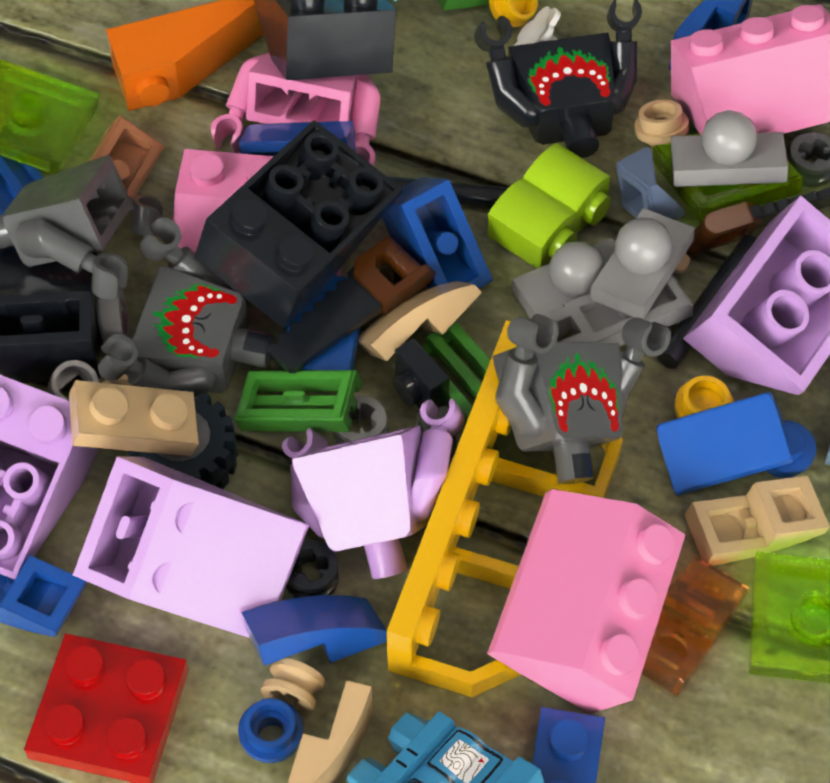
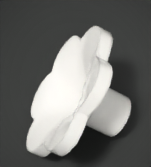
M548 6L541 9L535 18L521 29L517 37L518 41L514 46L558 40L553 35L555 25L560 19L561 12L556 8L551 9Z

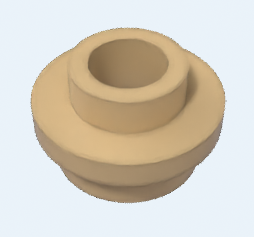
M655 100L640 108L639 117L634 124L635 134L640 141L648 143L650 146L656 148L670 147L671 136H685L688 133L689 118L682 111V106L672 100Z

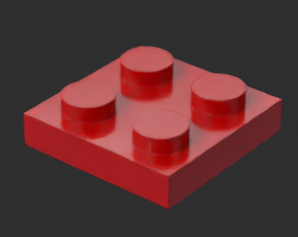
M65 633L24 748L27 758L132 783H153L189 671L187 660Z

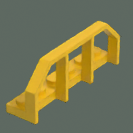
M507 320L503 326L387 629L388 671L471 698L522 674L498 660L470 672L416 655L420 644L428 647L431 645L440 618V609L433 608L440 589L445 591L451 590L457 573L511 589L518 565L456 547L460 536L470 538L474 530L480 509V502L474 501L479 484L489 486L491 482H495L542 497L545 496L547 491L555 489L606 498L621 454L623 442L620 436L618 440L601 445L606 454L595 486L583 482L565 485L558 484L556 474L498 458L499 451L493 449L498 434L508 436L512 427L495 400L499 380L493 361L494 355L517 346L508 338L507 328L511 321Z

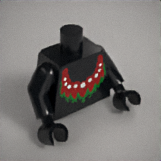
M616 0L612 2L607 13V22L611 29L616 31V41H610L609 33L607 32L508 47V56H506L504 45L511 38L512 26L509 20L504 16H500L497 19V29L500 33V40L498 41L492 40L487 36L486 27L482 21L476 28L474 38L481 50L489 52L490 61L486 62L497 107L521 127L529 128L535 142L542 145L565 142L566 149L581 158L593 155L599 148L597 137L605 136L611 132L613 115L625 110L637 82V41L632 40V30L636 27L642 15L641 4L638 0L633 1V20L629 22H623L617 18L615 14Z

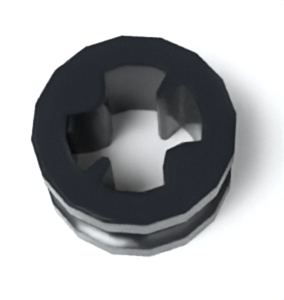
M304 540L286 585L288 593L294 598L332 595L339 583L338 558L335 552L326 543L317 540ZM307 562H314L316 569L320 572V579L308 581L307 576L302 571V565Z

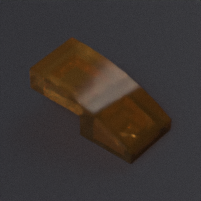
M695 556L667 592L641 674L678 696L729 624L746 597L749 587Z

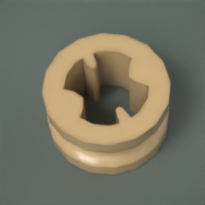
M290 658L273 662L270 666V673L273 675V678L266 679L260 689L261 694L265 699L273 698L289 703L301 715L313 713L317 705L313 694L322 692L326 684L322 674L313 667Z

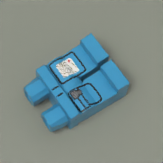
M440 711L430 721L406 712L391 728L388 737L393 751L398 754L397 757L387 767H384L371 757L362 759L347 775L348 783H545L540 768L519 756L515 761L507 758L487 746L469 730L456 727L454 721Z

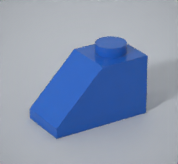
M420 177L403 186L401 195L383 215L382 219L390 237L421 266L428 264L435 271L433 280L426 287L430 289L441 284L459 281L474 284L480 289L492 282V276L450 180Z

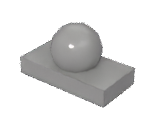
M726 110L716 113L706 121L702 135L671 136L673 185L676 187L787 182L788 163L783 132L757 133L752 120L742 112Z
M642 208L636 219L628 221L619 229L614 244L615 251L591 286V300L632 317L644 319L694 241L695 227Z
M611 237L595 245L582 241L565 243L555 251L550 264L512 279V292L528 317L531 319L537 313L544 316L563 308V303L590 293L592 284L615 251V241Z

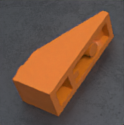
M219 0L106 29L112 65L128 111L147 106H156L166 101L181 98L264 35L254 0Z

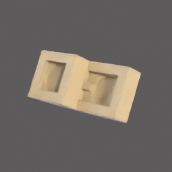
M459 281L441 284L422 291L407 299L387 315H382L359 336L358 344L370 356L388 361L395 353V349L403 345L419 326L424 330L443 335L482 292L474 284Z
M808 475L755 482L746 495L692 502L684 514L704 567L749 559L788 548L823 535L830 528Z
M346 680L329 740L307 734L302 735L288 783H338L356 755L373 713L372 686Z

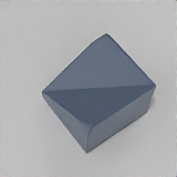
M645 147L616 162L621 207L637 218L642 208L674 220L685 215V210L656 184L651 148Z

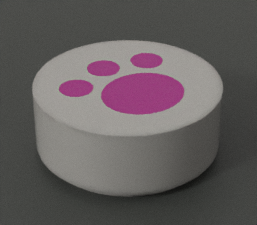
M121 287L118 288V296L113 300L102 299L96 296L97 321L103 343L114 334H122L130 338L129 312L123 289Z

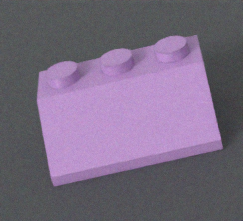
M800 195L767 224L683 339L729 377L795 395L803 393L830 355V220Z

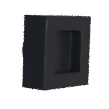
M413 338L395 349V376L393 377V384L401 399L408 406L413 407L417 405L419 409L422 403L430 399L438 408L441 406L449 408L450 378L422 346Z

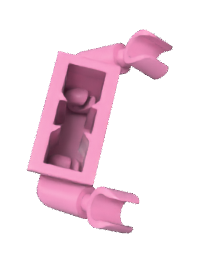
M268 52L246 60L241 66L226 103V107L230 109L229 113L220 115L212 122V138L216 148L219 150L224 138L233 134L231 140L232 150L234 153L241 154L239 141L245 132L242 125L245 116L246 120L263 124L312 122L313 120L317 122L353 121L355 152L375 167V152L369 143L370 140L376 139L381 102L380 93L369 74L286 80L271 60Z

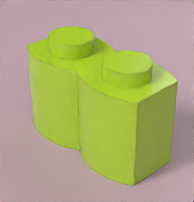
M554 143L533 162L523 178L513 183L488 212L487 236L537 269L550 264V260L558 248L565 243L577 241L578 232L588 224L596 225L605 216L611 204V197L608 196L610 176L562 145Z

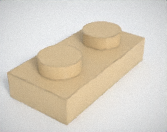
M75 380L69 392L72 446L192 456L199 445L194 392Z

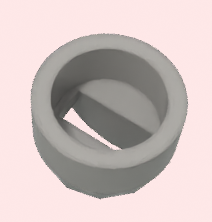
M69 360L60 364L52 373L48 389L50 394L69 401V398L64 397L60 391L77 376H80L83 381L99 382L95 370L89 364L79 360Z

